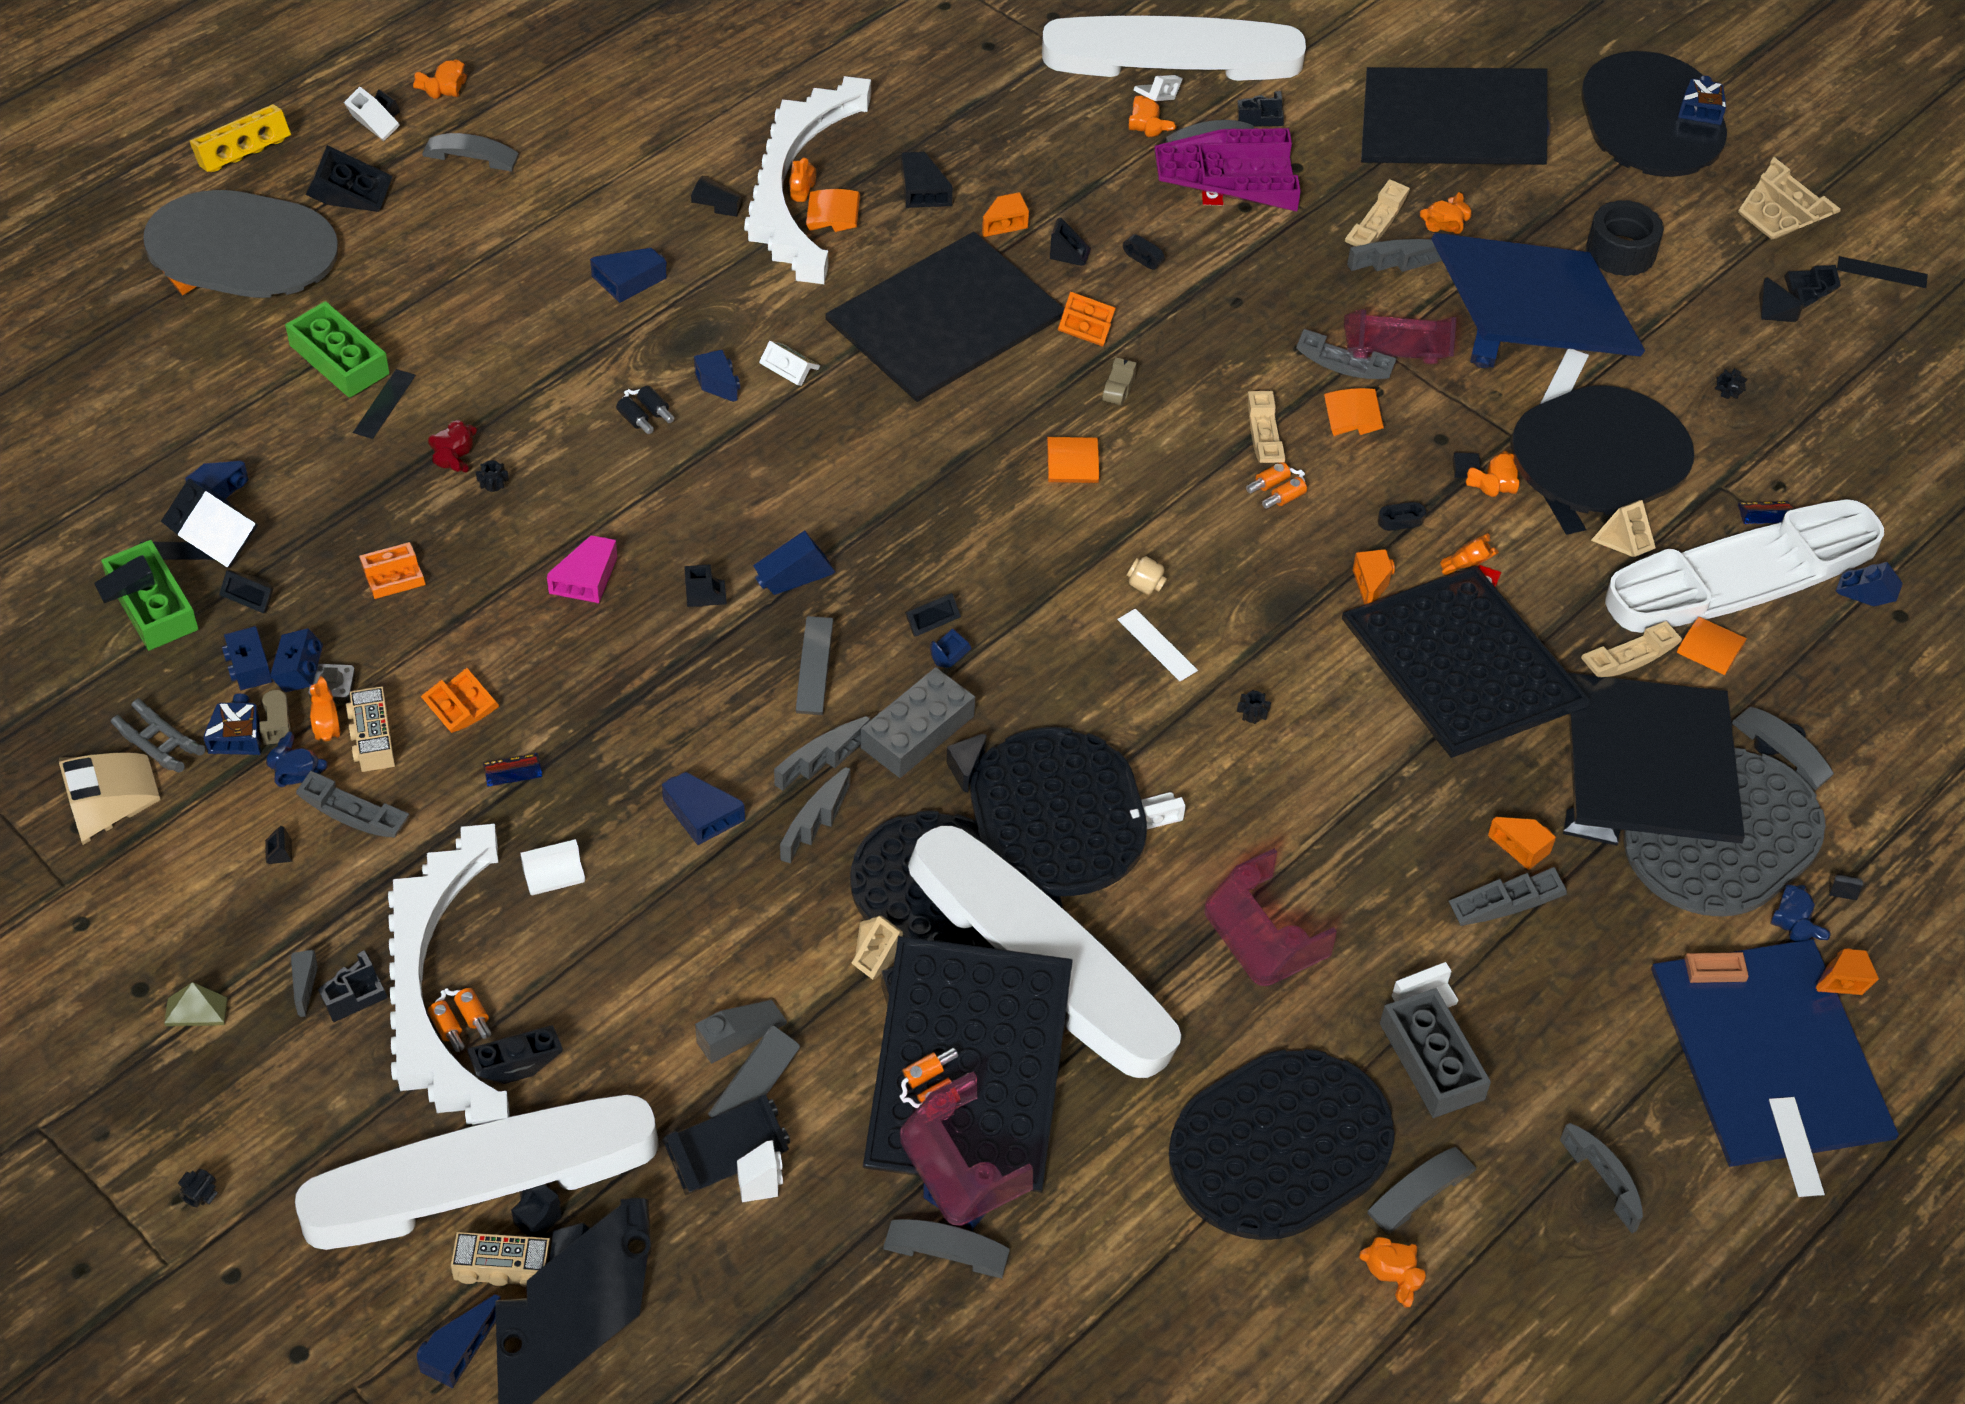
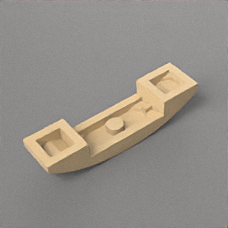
M1389 179L1379 192L1377 202L1360 225L1356 224L1345 238V242L1353 246L1377 242L1398 214L1410 188Z
M1248 391L1251 435L1255 454L1260 463L1285 462L1282 441H1279L1275 420L1276 407L1273 391Z
M1667 621L1645 629L1643 636L1609 650H1606L1604 646L1583 654L1581 658L1597 677L1616 676L1635 670L1659 658L1678 645L1682 638Z

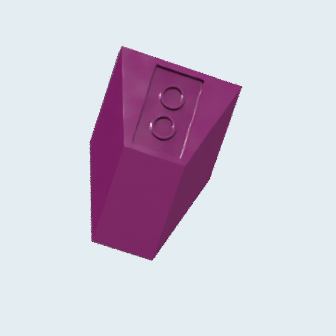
M1289 128L1220 129L1155 145L1154 147L1159 181L1228 198L1296 212L1298 210L1300 185L1298 175H1293L1291 168L1290 152L1292 142Z

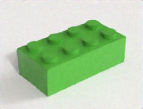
M326 301L285 324L289 345L349 398L389 375L386 353Z
M152 540L101 560L105 575H108L136 557L143 555L152 571L155 585L120 597L118 600L148 651L198 630L191 605Z

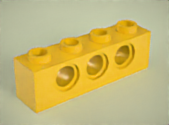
M272 104L189 142L199 166L207 172H215L220 170L222 165L229 162H238L249 153L261 152L267 145L283 142L285 137L290 136L291 133L282 110ZM265 126V132L259 135L260 129ZM245 136L244 141L238 144L239 138ZM224 145L223 151L217 154L218 147Z

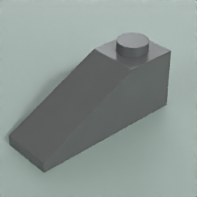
M772 1000L726 1009L695 1024L696 1042L712 1064L763 1037L770 1026L780 1028L786 1025L787 1020Z

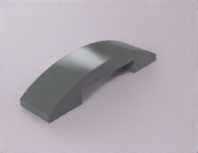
M1236 120L1207 121L1172 133L1166 137V143L1220 129H1254V126Z
M462 133L433 136L429 138L422 153L423 157L445 160L448 154L489 161L490 168L506 171L513 170L519 157L518 152L502 143L485 137Z
M1306 329L1303 330L1297 344V349L1319 365L1335 372L1358 378H1390L1397 358L1373 351L1371 357L1325 343L1327 338L1325 335Z
M1749 707L1733 720L1732 724L1753 740L1756 736H1759L1797 767L1796 772L1815 791L1833 776L1832 769L1815 747L1794 728L1774 715L1754 707Z
M313 771L309 772L296 791V794L304 801L329 817L350 827L378 836L395 838L409 818L408 813L386 803L379 807L336 788L335 781Z
M1571 1123L1565 1125L1560 1139L1561 1143L1577 1163L1585 1159L1590 1161L1618 1198L1614 1208L1615 1213L1631 1233L1636 1232L1643 1218V1212L1638 1191L1629 1173L1614 1153L1600 1140Z
M1456 1147L1448 1149L1428 1160L1398 1182L1368 1210L1367 1214L1389 1235L1408 1221L1412 1212L1449 1185H1457L1472 1174L1476 1167Z
M892 1220L884 1243V1250L912 1257L914 1252L924 1253L972 1265L973 1272L1001 1279L1003 1278L1010 1249L974 1232L950 1225L921 1220Z

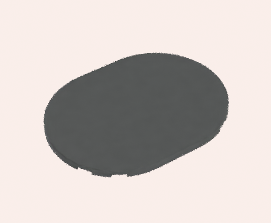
M232 190L201 191L170 201L152 215L146 224L143 237L149 261L154 267L164 271L167 277L196 287L255 298H270L271 294L279 293L289 295L304 290L305 286L313 282H319L331 271L338 255L336 233L331 224L319 213L293 202Z
M1734 748L1745 834L1743 844L1624 830L1625 852L1638 878L1654 894L1680 909L1701 915H1739L1755 910L1771 900L1812 864L1823 844L1826 827L1824 812L1816 800L1817 795L1803 777L1786 764L1765 754L1760 756L1746 752V749Z

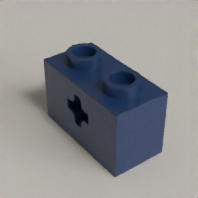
M256 626L224 634L227 645L222 646L226 662H232V665L227 667L231 681L238 682L240 691L272 683Z
M309 628L281 635L270 677L285 693L311 687L317 671L323 643Z

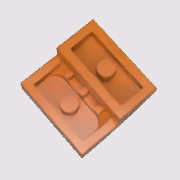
M825 189L810 192L806 221L808 229L811 231L832 226L833 230L838 232L857 227L860 201L859 192L846 189Z
M1070 291L1058 331L1103 347L1115 307Z
M1355 388L1324 394L1330 426L1334 436L1358 429L1360 435L1384 428L1375 389Z
M1047 437L1048 482L1098 483V439Z
M410 542L359 556L374 599L425 585L424 576L419 568Z
M1698 617L1683 639L1677 653L1726 675L1747 638Z
M468 668L464 669L447 684L443 680L439 681L421 696L451 733L472 725L499 707L497 702Z

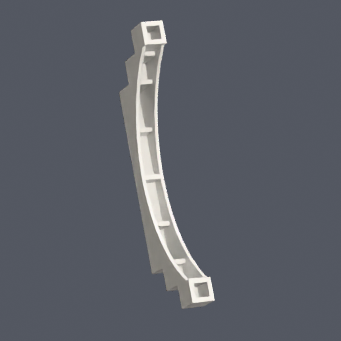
M844 76L843 83L838 85L837 91L813 88L812 95L807 97L806 102L782 99L780 109L776 108V124L772 123L771 126L772 139L767 140V154H764L762 159L763 170L760 169L758 173L759 185L754 187L753 198L755 200L750 201V217H746L744 229L748 231L749 241L768 244V251H772V261L792 263V270L796 271V281L824 284L828 271V250H822L799 229L791 217L782 192L785 176L798 152L815 135L847 116L860 111H868L871 99L870 79Z
M495 824L461 827V838H456V850L427 853V864L422 865L423 877L393 879V891H388L389 907L394 908V914L389 915L390 932H394V938L389 939L390 955H395V962L390 963V978L395 980V987H390L391 1004L396 1006V1011L390 1013L391 1028L396 1029V1037H391L392 1055L396 1054L397 1062H391L392 1079L398 1080L400 1091L428 1088L429 1102H435L437 1113L465 1110L466 1124H472V1127L510 1117L507 1091L498 1092L483 1083L462 1067L447 1051L436 1035L426 1014L422 996V977L427 948L444 911L458 892L474 876L489 864L498 863Z

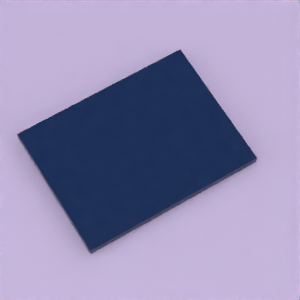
M1435 233L1431 238L1483 340L1630 356H1642L1645 352L1643 345L1590 252Z
M1814 939L1734 951L1743 952L1749 976L1746 982L1690 983L1685 959L1653 964L1651 968L1729 1167L1786 1158L1769 1099L1795 1097L1812 1153L1897 1139L1899 1135L1838 994L1818 992L1816 989V985L1826 967Z

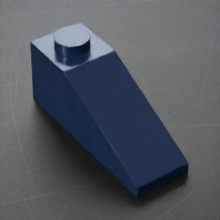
M496 1294L434 1332L428 1342L424 1341L417 1352L420 1372L453 1388L495 1325L496 1300H501V1297Z

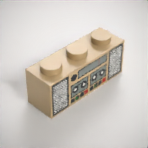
M383 687L351 691V703H346L348 719L354 720V724H349L351 741L356 740L357 745L352 746L354 762L360 761L362 772L395 767Z
M457 1232L451 1261L453 1278L465 1284L489 1282L495 1286L518 1284L527 1288V1280L551 1261L550 1238Z

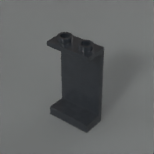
M766 1094L761 1095L757 1100L677 1133L676 1131L666 1135L662 1139L685 1196L738 1174L737 1161L766 1141H773L774 1152L780 1151L781 1155L789 1150L790 1138L784 1127L780 1128L776 1116L779 1114L772 1099L768 1100Z

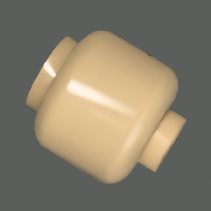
M1147 556L1141 559L1136 558L1126 575L1130 577L1129 584L1146 595L1151 594L1154 589L1159 592L1167 579L1163 576L1164 566Z

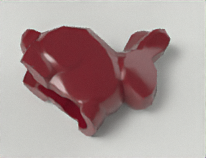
M455 420L448 425L447 429L442 430L436 435L432 434L428 438V444L435 452L432 457L433 463L441 468H451L456 472L462 471L467 473L469 467L459 457L469 453L471 450L473 436L477 432L476 427L465 425L462 421Z

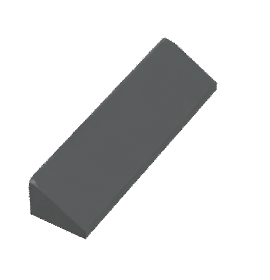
M770 1026L708 1115L714 1118L757 1100L761 1095H767L799 1050L800 1045L777 1027Z

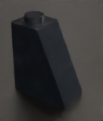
M925 152L902 153L901 172L905 207L952 206V185Z

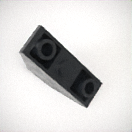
M553 1025L471 1047L468 1048L467 1052L477 1076L507 1084L534 1076L562 1053L563 1048Z

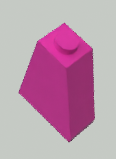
M592 535L588 537L548 573L549 594L600 603L617 560L616 540Z

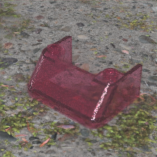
M1364 309L1344 315L1347 348L1349 353H1353V358H1368V355H1372L1373 351L1391 357L1423 359L1425 364H1438V360L1454 357L1456 317L1440 321L1366 315V310Z
M1275 848L1237 865L1206 899L1204 908L1205 916L1253 982L1260 986H1270L1330 957L1337 933L1336 929L1332 927L1309 938L1306 932L1297 926H1286L1277 930L1251 895L1249 890L1273 877L1277 857Z
M974 1071L931 1092L900 1129V1141L944 1218L953 1225H964L1033 1190V1168L1030 1163L1003 1177L998 1168L988 1162L978 1163L969 1168L941 1122L952 1116L955 1109L977 1099V1076Z

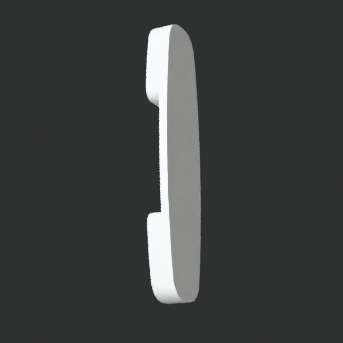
M1179 16L1073 17L1055 19L1044 27L1042 58L1049 68L1056 71L1114 77L1121 72V66L1163 69H1225L1226 76L1232 80H1267L1291 78L1298 75L1303 68L1306 44L1303 34L1298 29L1288 25L1266 22Z
M1854 500L1833 501L1790 510L1785 514L1781 523L1730 536L1683 553L1674 549H1666L1615 572L1609 583L1605 604L1613 618L1622 627L1639 633H1643L1645 629L1667 621L1671 627L1694 623L1698 617L1710 619L1733 613L1803 590L1867 562L1877 553L1884 536V527L1870 508Z
M940 826L926 832L917 840L908 865L910 875L953 924L961 928L973 926L995 949L1073 959L1066 1008L1067 1015L1065 1018V1026L1073 1035L1123 1073L1136 1078L1153 1076L1169 1064L1180 1044L1181 1033L1178 1025L1139 981L1075 919L1019 871L964 830L953 826Z
M622 1095L513 1116L383 1152L341 1166L305 1182L296 1193L295 1199L302 1233L308 1244L319 1249L327 1250L355 1246L409 1234L415 1227V1218L491 1200L555 1180L564 1189H578L646 1164L651 1160L659 1148L655 1118L647 1101L638 1096Z

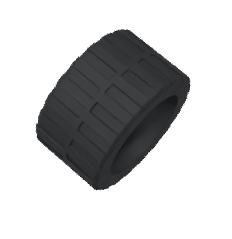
M1629 200L1608 202L1599 207L1598 211L1594 214L1586 244V252L1591 253L1598 267L1605 272L1623 276L1639 275L1648 271L1656 260L1664 232L1663 222L1656 212L1639 202ZM1616 236H1624L1633 240H1625Z

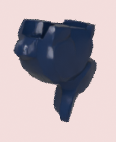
M288 732L284 738L279 740L278 746L270 751L266 759L267 766L275 771L274 779L279 787L302 783L310 771L321 774L328 767V762L319 759L313 751L306 748L292 750L294 741L292 732Z
M1787 885L1779 904V909L1774 913L1771 925L1790 931L1789 937L1795 942L1806 941L1811 937L1819 940H1828L1831 936L1829 930L1813 925L1810 921L1815 905L1812 896L1807 893L1805 885Z

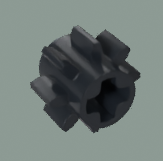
M1735 368L1732 372L1724 369V373L1716 377L1717 386L1715 390L1722 392L1721 397L1729 399L1731 396L1738 399V395L1746 391L1745 382L1747 378L1741 376V371Z
M494 460L481 463V471H476V479L480 482V488H485L490 492L503 489V481H509L508 471L505 470L504 464H499Z
M1252 690L1246 695L1241 694L1240 702L1237 705V712L1243 713V721L1246 720L1256 724L1261 719L1267 720L1271 702L1265 701V693L1262 694L1259 691Z
M197 1169L196 1172L192 1171L191 1173L186 1171L178 1182L181 1186L179 1196L192 1207L197 1208L200 1204L204 1205L205 1203L210 1205L218 1194L214 1190L217 1181L210 1173L203 1169Z

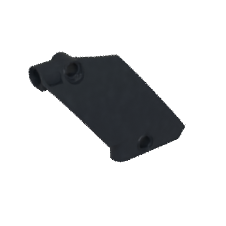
M621 1199V1205L585 1232L527 1280V1298L496 1300L498 1404H533L587 1357L640 1316L647 1259L651 1253L648 1199ZM640 1240L644 1242L646 1248L642 1253L633 1254L628 1249L629 1244L632 1241ZM511 1338H518L522 1341V1347L516 1353H509L505 1350V1344Z

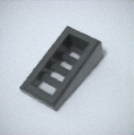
M314 950L294 952L291 955L294 1001L300 1017L306 1016L318 968Z

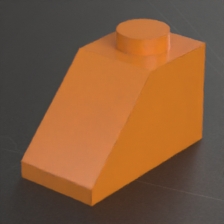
M1020 192L996 198L983 216V237L1028 228L1029 210Z
M1386 549L1355 554L1352 570L1364 605L1377 601L1389 586L1391 575L1394 574V562L1392 559H1389Z
M1495 817L1492 820L1488 836L1528 870L1551 853L1556 838L1547 827L1542 826L1534 819Z
M1847 948L1839 951L1837 956L1827 965L1816 985V989L1818 992L1863 995L1879 978L1867 951Z

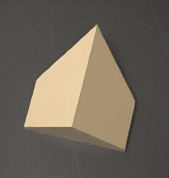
M1638 500L1619 508L1591 541L1632 557L1655 549L1643 500Z
M883 916L861 921L855 958L852 964L872 980L876 979L882 970H886L895 961L898 936L903 937V931Z

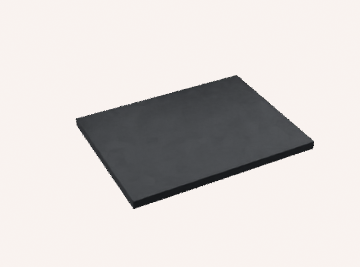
M1367 67L1361 163L1547 165V68Z
M973 231L825 313L826 320L918 402L1061 319L1064 308Z
M1477 565L1342 613L1344 623L1450 758L1589 707L1590 699Z
M1568 673L1590 699L1589 707L1569 714L1575 824L1743 844L1745 834L1728 691Z
M898 936L863 1168L930 1178L971 1174L977 1179L987 1181L991 1186L1042 1193L1073 959ZM955 1048L956 1052H958V1057L942 1065L944 1072L914 1089L907 1082V1095L905 1098H911L915 1103L920 1104L917 1098L918 1094L946 1078L953 1082L969 1073L973 1078V1082L957 1091L959 1097L928 1115L922 1107L915 1108L909 1102L903 1103L900 1095L903 1093L901 1084L905 1079L902 1069L932 1052L939 1056Z

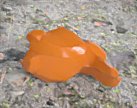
M457 59L445 61L437 67L435 76L432 78L421 72H416L413 87L426 91L427 95L434 99H438L441 94L459 97L461 86L467 79V75L463 73L465 64Z
M1136 96L1134 98L1133 113L1129 118V130L1144 131L1147 137H1154L1161 134L1164 130H1175L1177 126L1172 121L1159 119L1160 108L1156 101L1146 96Z
M802 158L800 161H792L789 184L791 199L797 202H805L810 188H813L815 185L816 168L808 162L807 158Z
M1458 192L1455 197L1448 198V202L1438 201L1432 203L1428 209L1421 210L1420 217L1426 222V227L1429 231L1438 232L1439 230L1460 234L1463 230V222L1468 221L1472 213L1470 207L1463 202V194Z
M1507 451L1496 455L1488 465L1487 474L1476 468H1470L1467 472L1466 485L1480 488L1483 493L1491 497H1496L1499 492L1516 494L1519 487V479H1517L1518 470L1513 461L1514 455Z
M1486 533L1464 544L1453 556L1444 558L1440 562L1443 568L1442 573L1449 575L1458 569L1479 565L1497 555L1499 551L1494 547L1491 548L1488 543L1491 541L1490 534Z
M320 676L317 683L310 687L312 702L310 712L311 725L316 740L330 741L332 737H340L339 720L332 692L327 686L326 680Z
M1382 1237L1375 1238L1370 1247L1360 1251L1359 1258L1366 1262L1370 1272L1380 1281L1397 1282L1398 1287L1395 1294L1397 1301L1402 1303L1405 1308L1411 1307L1414 1300V1291L1420 1289L1426 1280L1425 1271L1417 1268V1246L1414 1244L1407 1246L1391 1243L1390 1239Z

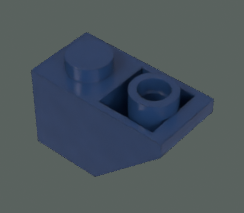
M723 350L694 356L695 375L701 389L729 401H737V390H740V382L737 375L733 376L732 362L730 358L726 359Z
M242 461L204 463L185 478L186 481L190 478L209 486L224 499L249 481L245 463Z
M1885 562L1842 573L1836 592L1839 595L1874 607L1897 601L1903 583L1889 563Z

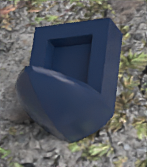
M951 629L937 643L934 641L930 643L931 656L936 666L943 668L952 667L972 649L970 644L954 629Z

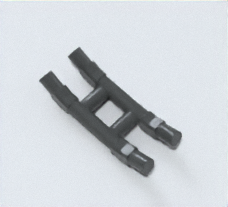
M137 698L131 706L150 724L142 732L138 733L119 714L110 721L125 739L134 743L168 770L178 773L184 770L183 762L176 760L168 754L178 745L184 751L191 754L194 753L200 756L205 752L203 745L196 743L195 740L183 735L164 721L140 698ZM161 731L169 739L157 748L148 740Z

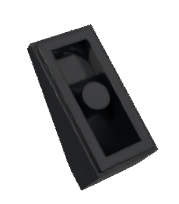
M141 555L96 581L94 584L103 603H107L155 585V581L146 559Z

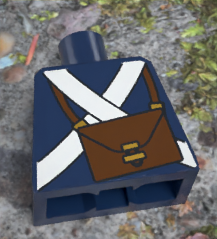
M1709 76L1691 79L1683 97L1678 118L1721 125L1726 109L1723 85L1712 82V78Z
M238 693L233 696L232 703H219L216 705L203 737L208 754L261 755L260 717L257 706L249 703L250 699L247 695Z

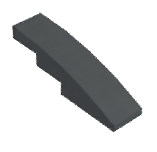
M1403 239L1351 247L1347 265L1351 271L1368 266H1373L1376 271L1398 266L1404 272L1440 262L1442 259L1431 239Z
M811 616L806 618L796 713L823 715L830 662L833 618Z
M865 716L843 724L815 738L795 751L774 769L775 786L783 791L800 774L810 779L826 763L836 768L861 744V728L870 721V718Z
M845 767L826 782L799 812L780 844L781 861L792 863L801 842L812 845L821 824L832 827L850 787V768Z
M1553 867L1532 877H1529L1528 873L1505 883H1502L1501 879L1450 900L1449 904L1460 926L1508 916L1567 895V891L1556 869Z

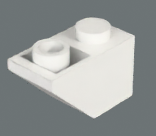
M361 87L344 102L351 115L383 141L400 126L389 112Z
M773 1141L764 1142L737 1161L742 1202L778 1197V1185L783 1184L782 1160L780 1151L774 1152Z

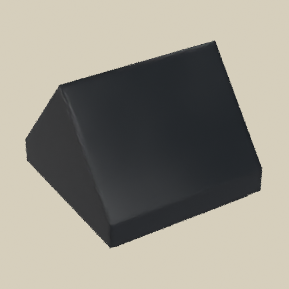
M378 89L375 99L392 117L399 114L400 110L396 100Z
M283 826L278 827L265 840L267 864L292 862V839Z
M1832 873L1829 877V896L1857 900L1863 886V881L1857 877Z

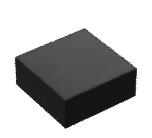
M1454 453L1452 459L1454 478H1468L1467 472L1470 468H1476L1481 471L1479 453Z

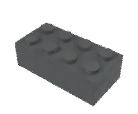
M935 667L861 728V749L897 777L901 778L974 717L975 696Z
M1437 988L1384 1006L1380 1025L1432 1118L1486 1099L1491 1081Z

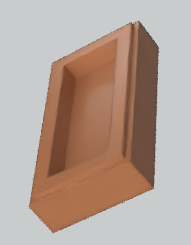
M1743 952L1687 953L1685 956L1690 983L1746 982L1749 977Z

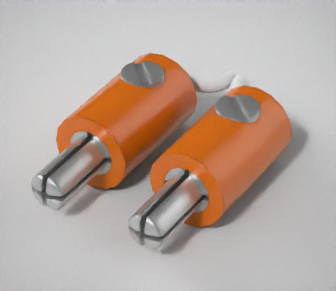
M1279 462L1257 474L1256 481L1247 485L1246 490L1250 494L1258 489L1267 491L1289 479L1291 472L1300 474L1299 477H1295L1273 489L1272 496L1262 501V505L1266 509L1274 504L1283 506L1307 492L1303 478L1305 473L1302 470L1297 471L1288 467L1284 462Z
M448 988L442 990L441 997L427 1010L442 1040L450 1041L456 1052H460V1049L462 1051L465 1047L459 1037L462 1028L447 1002L443 1001L446 994L450 996L455 995L454 1001L470 1028H477L483 1039L491 1036V1032L486 1025L489 1016L472 988L449 991Z
M955 1048L939 1056L932 1052L902 1069L905 1079L901 1084L903 1093L900 1095L903 1103L909 1102L915 1108L922 1107L928 1115L959 1097L957 1091L973 1082V1078L969 1073L953 1082L946 1078L918 1094L917 1098L920 1104L915 1103L911 1098H905L907 1095L906 1083L908 1082L911 1088L914 1089L944 1072L942 1065L958 1057V1052H956Z

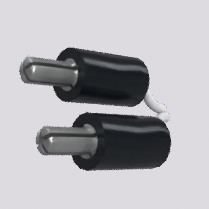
M649 385L635 391L630 389L624 391L625 396L616 405L617 411L635 429L642 428L647 434L652 433L654 428L647 422L648 415L629 397V394H637V399L654 417H662L667 423L674 421V416L668 411L669 404Z

